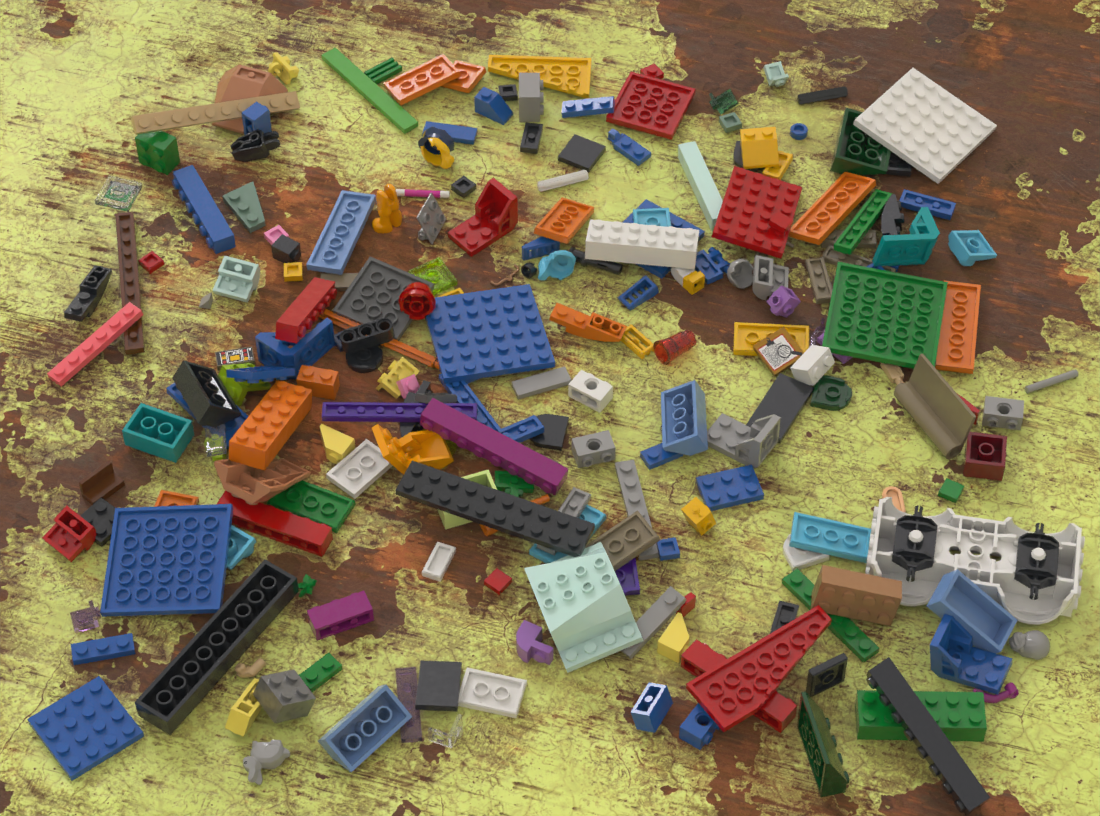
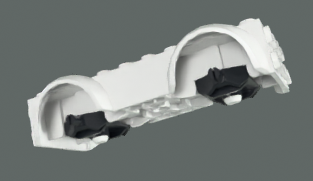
M892 497L879 499V506H874L865 574L902 581V600L900 605L920 606L927 604L943 575L958 569L1019 622L1040 625L1049 623L1060 615L1071 617L1073 609L1077 610L1078 598L1081 595L1079 581L1082 579L1083 569H1080L1083 563L1084 553H1082L1085 537L1081 536L1082 528H1079L1076 524L1069 523L1065 530L1045 534L1043 533V523H1041L1040 529V523H1036L1035 532H1029L1015 525L1012 517H1007L1004 521L961 516L955 515L951 508H947L942 514L926 517L922 515L923 507L920 506L918 512L919 505L914 508V514L911 515L898 510L892 503ZM949 549L961 551V553L952 555L950 554ZM990 555H991V556L1001 557V560H1000V561H996V559H992V560H991V559H990Z

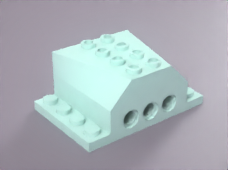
M601 542L585 548L581 556L572 557L568 555L551 563L524 568L567 673L644 641Z

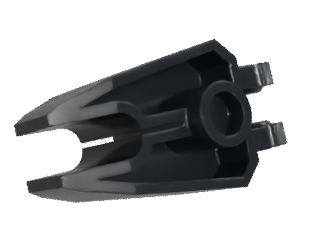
M259 129L239 137L230 146L232 149L231 154L236 161L242 162L267 158L270 155V150L279 148V134L276 131L263 133Z

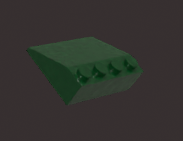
M845 108L839 126L830 171L839 174L849 172L857 175L887 173L891 151L853 125L854 120L863 112Z
M805 691L801 692L797 729L820 797L845 793L846 786L849 783V776L847 771H843V759L841 753H837L836 738L830 733L829 718H825L823 710Z

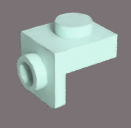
M781 61L767 64L763 67L769 86H782L789 78V75L784 73Z

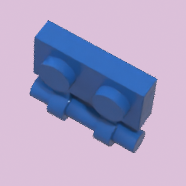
M714 247L709 248V254L704 249L697 252L695 270L697 272L701 271L705 275V283L707 285L723 278V273L727 274L730 265L728 261L722 258V253Z

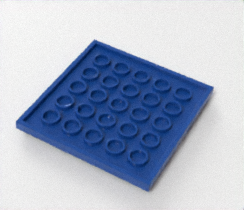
M530 284L435 297L436 306L433 312L425 316L444 384L555 367L554 356Z
M232 504L115 508L100 610L102 617L216 613L223 603L233 516Z

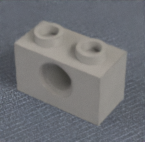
M985 396L982 426L1021 430L1024 400Z
M609 430L572 438L571 451L578 468L615 460L616 447Z

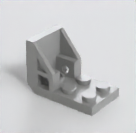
M722 413L707 431L708 446L745 466L752 464L753 468L759 467L778 443L781 417L773 414L756 420L749 427Z

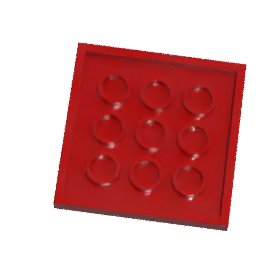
M631 71L615 99L614 113L607 114L606 122L672 140L695 95L696 89Z

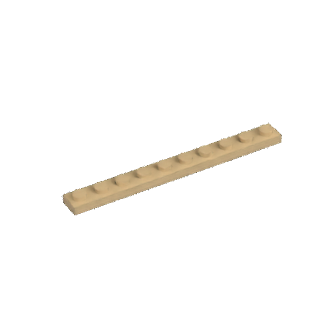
M293 91L135 115L131 117L134 133L137 135L242 118V112L256 101L266 106L270 114L298 110L300 105L297 93Z

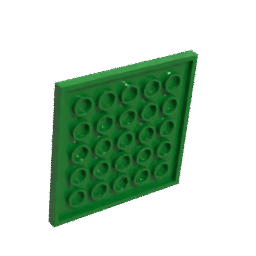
M838 262L822 346L829 347L831 353L913 369L919 355L924 354L935 367L948 282Z

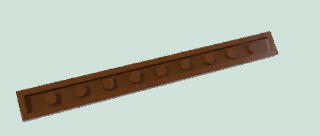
M116 213L122 308L131 302L141 309L134 213ZM142 317L124 332L126 355L145 353Z

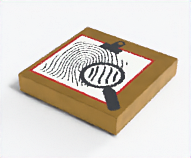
M784 326L753 345V350L774 377L790 368L804 354Z

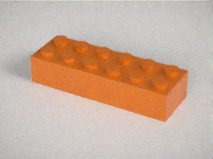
M277 380L230 439L229 460L265 471L311 410L312 389Z

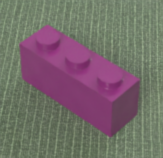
M365 591L352 593L350 596L335 599L330 603L307 610L308 623L317 641L374 621L373 608Z

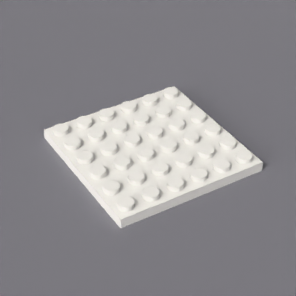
M914 68L908 71L859 115L853 125L937 184L953 171L997 127L992 121Z

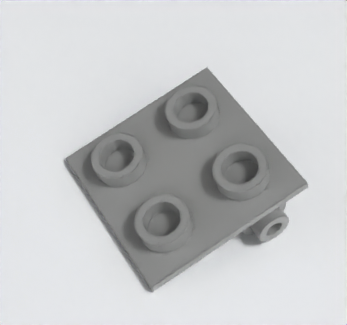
M430 193L416 218L422 227L418 232V238L420 240L428 239L433 244L446 218L435 197Z

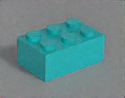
M140 403L122 430L125 445L175 463L194 437L192 420Z

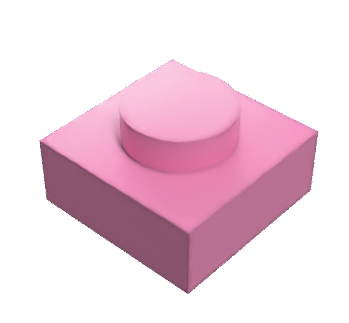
M278 225L265 232L264 238L272 245L282 234L287 237L289 235Z
M415 374L396 382L403 399L406 398L408 392L416 394L420 387Z

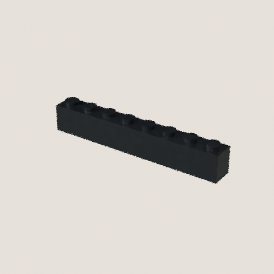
M890 657L868 670L866 675L867 683L880 694L879 699L885 707L888 706L890 708L893 720L897 724H901L905 729L903 732L910 742L913 741L915 743L918 755L922 759H926L930 764L929 769L935 777L938 776L940 778L943 790L948 795L951 794L955 799L954 804L956 808L967 816L990 799V796Z

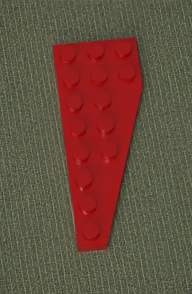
M818 605L686 683V689L720 729L725 732L760 710L831 624V618Z

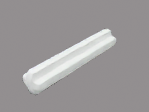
M581 170L538 181L537 187L540 192L585 181L589 178L587 170Z

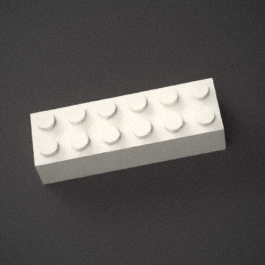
M590 220L586 237L585 259L695 269L699 230L675 228L672 226L622 223L618 221Z

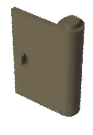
M920 354L909 382L898 384L895 387L894 396L944 457L950 460L961 452L976 416L925 355Z

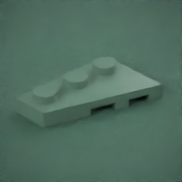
M253 181L222 196L225 204L249 233L266 226Z

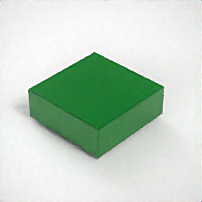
M946 478L938 492V496L956 503L964 490V485Z

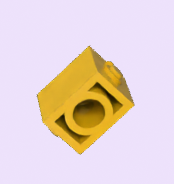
M697 497L681 509L686 521L701 536L716 524L709 507L704 505Z

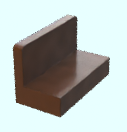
M107 461L81 480L79 486L82 497L93 505L100 498L106 500L125 486V483L114 472L112 463Z

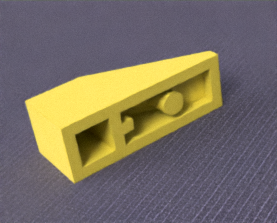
M256 678L252 680L231 708L225 726L226 729L243 737L254 723L262 708L253 695L259 679Z

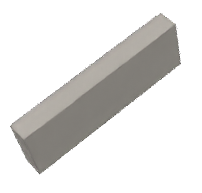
M564 366L512 381L511 383L519 400L567 386L572 380Z

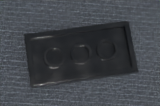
M780 373L746 425L751 427L756 420L773 414L781 417L778 439L780 444L812 395L814 387Z

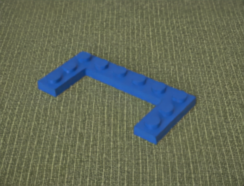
M441 374L438 375L439 381L446 391L457 395V402L455 403H477L478 422L519 443L544 433V426L536 415L501 429L468 386V383L478 379L444 384Z

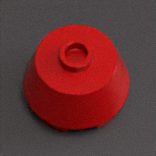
M421 282L409 284L400 294L398 300L401 312L404 311L413 320L424 319L426 315L433 312L436 306V301L430 287Z

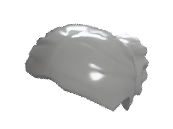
M1038 630L1028 631L1024 634L1022 632H1015L1009 638L1011 649L1018 652L1022 657L1040 660L1045 658L1050 651L1048 637Z

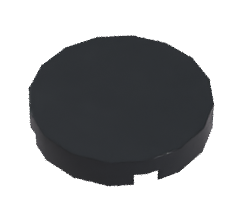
M379 345L354 353H346L348 367L358 373L373 372L383 362V351L379 348Z

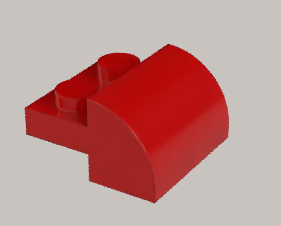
M66 505L53 519L55 522L53 527L42 537L47 544L72 562L84 549L88 551L96 538V529Z

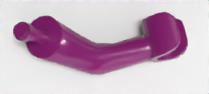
M1011 682L1004 687L1005 691L998 695L989 694L980 689H973L972 691L983 692L985 703H998L1007 698H1016L1019 694L1017 687Z

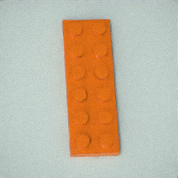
M844 172L790 228L789 237L820 245L876 186V179Z
M944 280L948 284L935 368L936 370L973 374L981 285Z

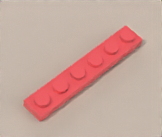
M131 302L126 304L47 373L48 377L62 387L143 316L142 310Z

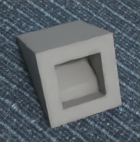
M212 292L201 299L199 308H211L213 302Z

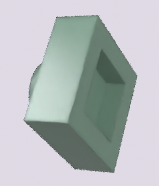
M735 112L719 116V123L726 133L742 128V122Z

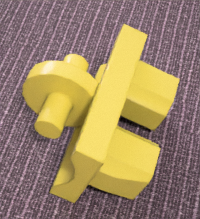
M276 52L273 53V62L269 64L268 72L274 77L278 76L287 85L290 84L292 78H297L299 69L296 66H290V59L287 56L281 57Z

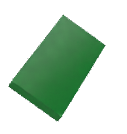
M303 480L272 497L267 502V505H272L277 509L289 511L294 515L309 518L311 521L320 524H326L332 528L334 533H338L356 505L355 500Z

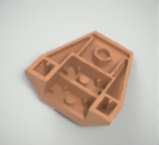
M229 459L214 461L215 469L224 490L232 493L233 497L246 500V503L251 505H257L259 502L271 499L311 474L310 471L285 459H273L265 471L233 462Z

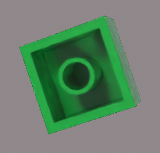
M163 131L138 134L135 137L139 163L169 175L180 163L175 136Z

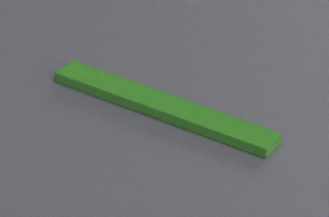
M333 48L321 55L324 62L404 134L418 127V121L337 48Z

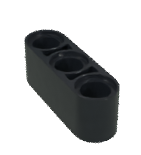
M381 318L343 330L340 333L343 351L354 353L392 341L395 336L393 323L388 318Z

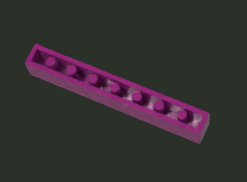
M435 398L431 399L421 414L420 425L426 430L439 434L443 439L456 443L460 448L473 452L474 455L490 461L494 466H500L511 475L519 476L528 484L538 486L545 493H551L556 496L567 479L568 468Z

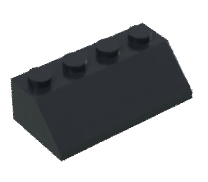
M183 360L172 379L177 389L181 392L183 399L188 404L190 411L194 414L197 423L202 426L217 427L240 417L241 412L216 371L212 368Z

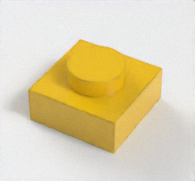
M302 262L284 263V282L303 281Z

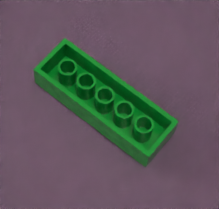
M857 690L855 700L857 740H908L903 732L905 729L901 724H897L891 716L892 711L888 706L885 707L879 699L880 694L877 691ZM914 691L949 741L984 742L987 724L983 692Z

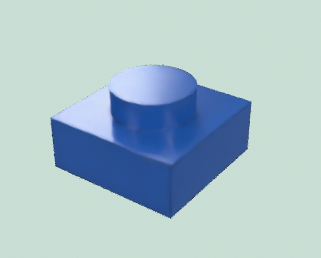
M676 537L661 539L656 543L660 561L680 558Z

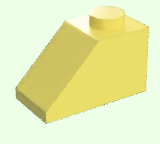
M324 424L320 425L321 439L326 458L330 462L338 464L355 449V439Z
M679 612L662 634L657 645V653L677 663L681 661V655L689 648V634L683 616Z

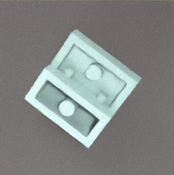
M224 256L218 269L219 276L214 285L213 293L248 303L253 290L257 289L259 283V264Z

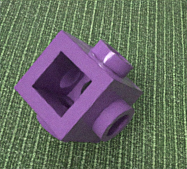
M780 286L767 300L773 314L786 318L793 313L794 309L801 302L792 289Z

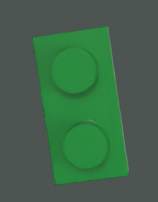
M327 653L299 674V676L310 691L314 692L343 670L340 662L330 653Z

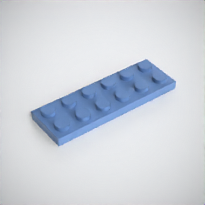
M341 191L306 264L307 270L343 274L374 207L376 195Z

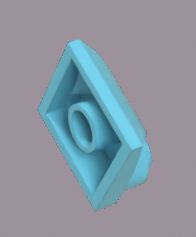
M979 230L951 231L948 236V246L963 266H972L975 261L992 259L997 256Z
M231 525L227 568L230 570L242 558L248 557L253 553L256 543L254 537Z

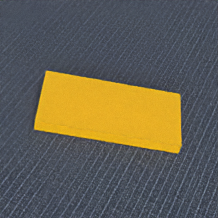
M734 322L733 355L758 356L753 350V345L783 326L805 353L809 348V326Z

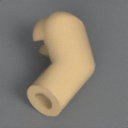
M258 658L251 666L239 663L235 666L236 675L240 678L255 677L266 666V662Z

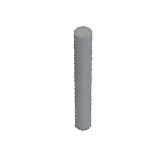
M1075 369L1025 386V392L1028 394L1078 377V371Z

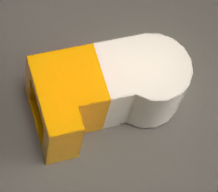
M671 268L674 279L691 295L704 288L705 275L701 271Z

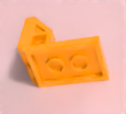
M379 424L372 427L383 458L403 475L411 461L438 470L454 461L446 440L433 431L410 432L398 439L397 437L393 438L387 428L383 429Z

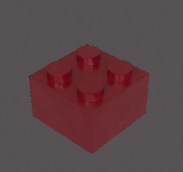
M969 432L965 444L963 476L1002 481L1006 462L1007 436Z

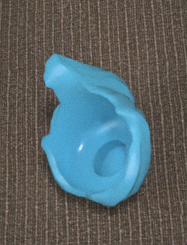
M559 250L543 257L538 264V279L544 281L550 276L562 280L570 276L575 266V256L569 251Z

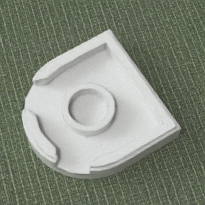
M791 534L787 536L783 544V554L792 572L797 568L800 570L828 561L830 558L826 554L790 547Z

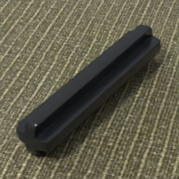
M846 86L802 93L798 94L797 100L799 104L846 97L848 90Z

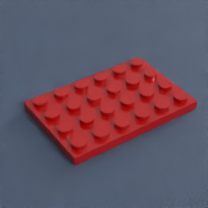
M734 166L711 237L782 259L791 226L785 233H782L768 224L778 211L791 219L794 218L802 187Z

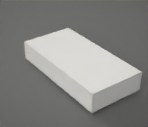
M437 542L422 570V576L441 582L456 553V547Z

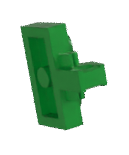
M495 470L494 484L497 490L516 497L523 496V493L534 492V484H528L524 479L517 475H511L508 471Z

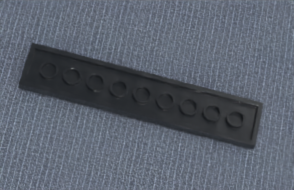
M411 461L395 490L398 496L572 557L582 555L595 529L594 523L415 461Z

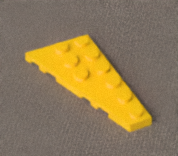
M489 55L488 72L519 80V73H540L543 87L589 98L591 58Z

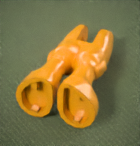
M387 184L384 187V191L378 190L376 193L377 210L380 217L372 221L373 230L382 234L392 232V225L399 227L402 223V213L399 210L397 192L392 184Z

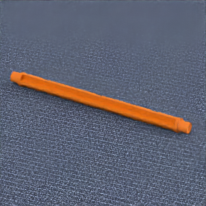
M325 309L324 313L319 316L323 320L329 318L333 321V324L344 329L361 325L328 309ZM396 339L380 344L429 367L439 369L436 357L419 351Z

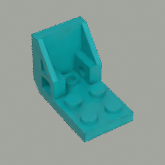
M921 207L910 226V234L882 235L872 260L874 266L925 264L928 261L940 234L928 207Z

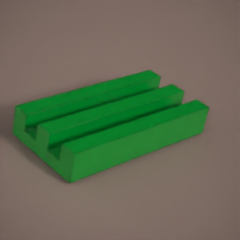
M392 57L365 71L364 74L374 83L379 84L402 72V66L398 65L397 61L394 62Z

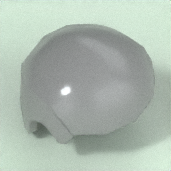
M737 259L729 265L727 278L735 287L745 289L753 283L752 270L754 267L745 259Z

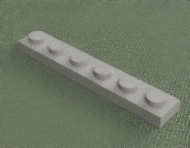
M634 460L615 462V470L627 517L638 510L651 526ZM654 544L639 554V561L659 558L657 545Z

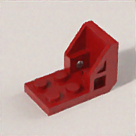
M493 177L487 182L475 204V215L450 230L448 238L469 256L476 255L514 229L518 223L517 196Z

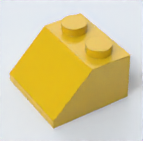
M776 127L740 129V146L744 169L779 166Z

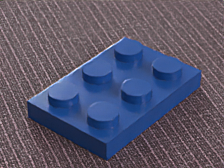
M268 365L228 369L226 373L228 378H234L236 382L247 380V383H259L260 379L264 382H271L273 378H276V380H288V376H295V368Z
M752 464L696 477V484L703 502L709 507L710 511L764 499V493Z

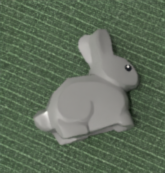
M281 740L252 742L250 756L245 757L242 762L245 770L249 772V782L261 785L262 768L275 769L282 764L285 758L290 757V751L283 747Z

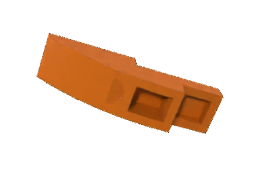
M556 303L549 318L550 321L565 326V332L603 342H620L627 328L626 325L594 312L589 316L560 303Z

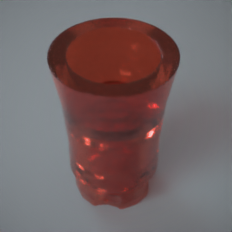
M685 330L668 338L655 341L653 348L658 360L662 364L668 365L674 359L689 351L697 342L694 333Z

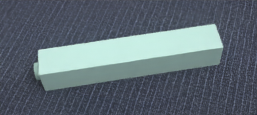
M696 142L679 144L678 159L713 232L723 200Z

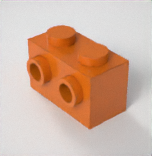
M301 365L296 379L297 386L312 389V396L335 400L340 387L338 371Z

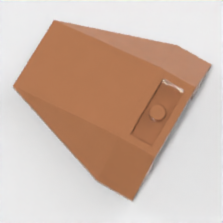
M239 64L225 72L217 85L215 103L287 93L288 89L271 73ZM242 118L212 123L213 126L244 134Z

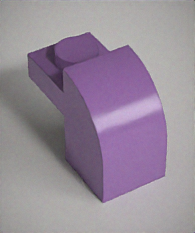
M526 620L522 622L516 634L518 656L527 664L532 657L537 662L550 665L553 660V647L541 643L542 627Z

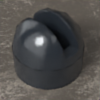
M526 263L521 267V272L527 279H530L537 273L534 263Z

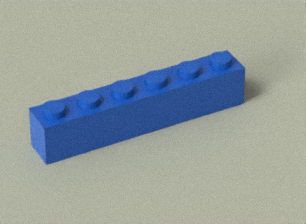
M190 165L173 171V187L175 190H179L178 193L181 201L186 202L185 206L188 213L193 214V221L195 225H199L202 237H206L209 249L212 248L215 254L235 248L234 234L194 166Z

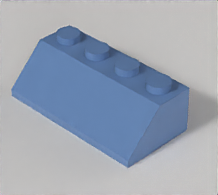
M696 380L661 392L663 449L689 456L708 450L705 393Z
M381 685L322 736L318 742L331 758L349 772H352L412 718V715L387 685Z

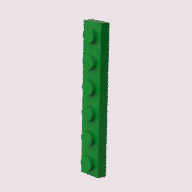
M875 189L834 243V250L851 255L882 214L892 193Z
M797 568L782 578V584L811 610L814 584ZM828 614L831 618V624L828 626V629L863 663L879 652V647L848 617Z

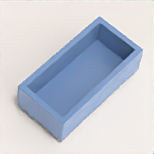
M958 569L943 575L927 604V607L941 619L944 614L953 616L973 637L974 647L992 653L1002 651L1017 622L1014 616Z

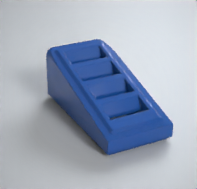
M541 236L522 246V259L525 261L559 251L560 242Z
M645 275L621 294L618 300L631 311L659 293L657 285ZM629 298L633 302L629 303L626 299Z

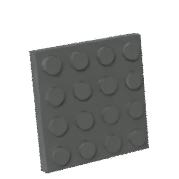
M369 257L333 309V313L359 324L388 318L393 323L394 339L399 341L413 321V319L409 318V315L400 310L398 302L400 294L409 284L414 282L424 283L433 291L434 283Z

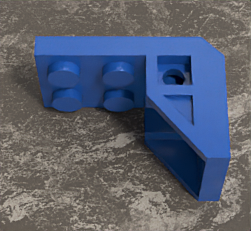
M329 318L318 323L297 344L275 339L276 332H260L255 336L258 361L265 366L295 368V376H288V380L297 379L301 365L312 366L335 346L333 321Z
M944 614L930 643L931 670L938 677L993 694H999L1011 668L1012 658L973 647V637L953 616Z

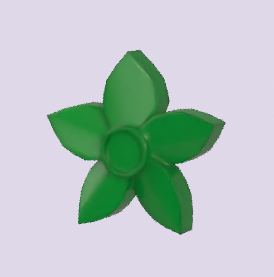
M306 574L303 578V583L298 584V588L302 589L298 597L301 598L306 593L312 595L313 587L316 585L317 580L311 579Z

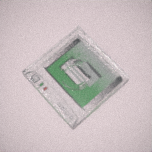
M109 175L95 199V204L129 212L142 189V183Z

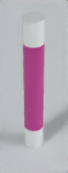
M396 189L397 196L428 197L432 193L435 198L450 197V191Z

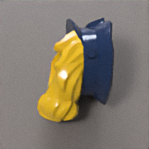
M433 126L426 129L423 133V138L418 141L424 159L428 163L440 166L443 169L450 168L454 162V157L450 155V152L454 150V140L445 130Z

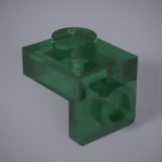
M731 89L717 97L712 92L709 94L711 98L709 103L720 114L739 104Z

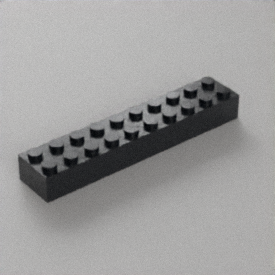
M264 560L135 701L138 716L171 735L299 592L297 577Z

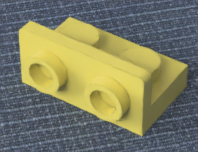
M404 357L398 362L394 360L388 367L390 372L388 374L384 372L377 380L380 383L376 388L378 391L384 388L397 399L401 392L396 382L413 374L416 376L419 373V370Z

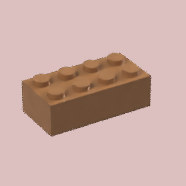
M822 565L812 591L811 609L819 605L828 614L891 626L902 600V581Z

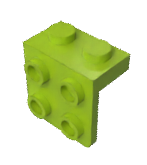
M251 363L222 365L218 374L237 406L242 405L248 391L268 390L271 386L269 382H264L262 379L259 380V383H247V380L236 382L234 378L227 377L226 370L256 367Z

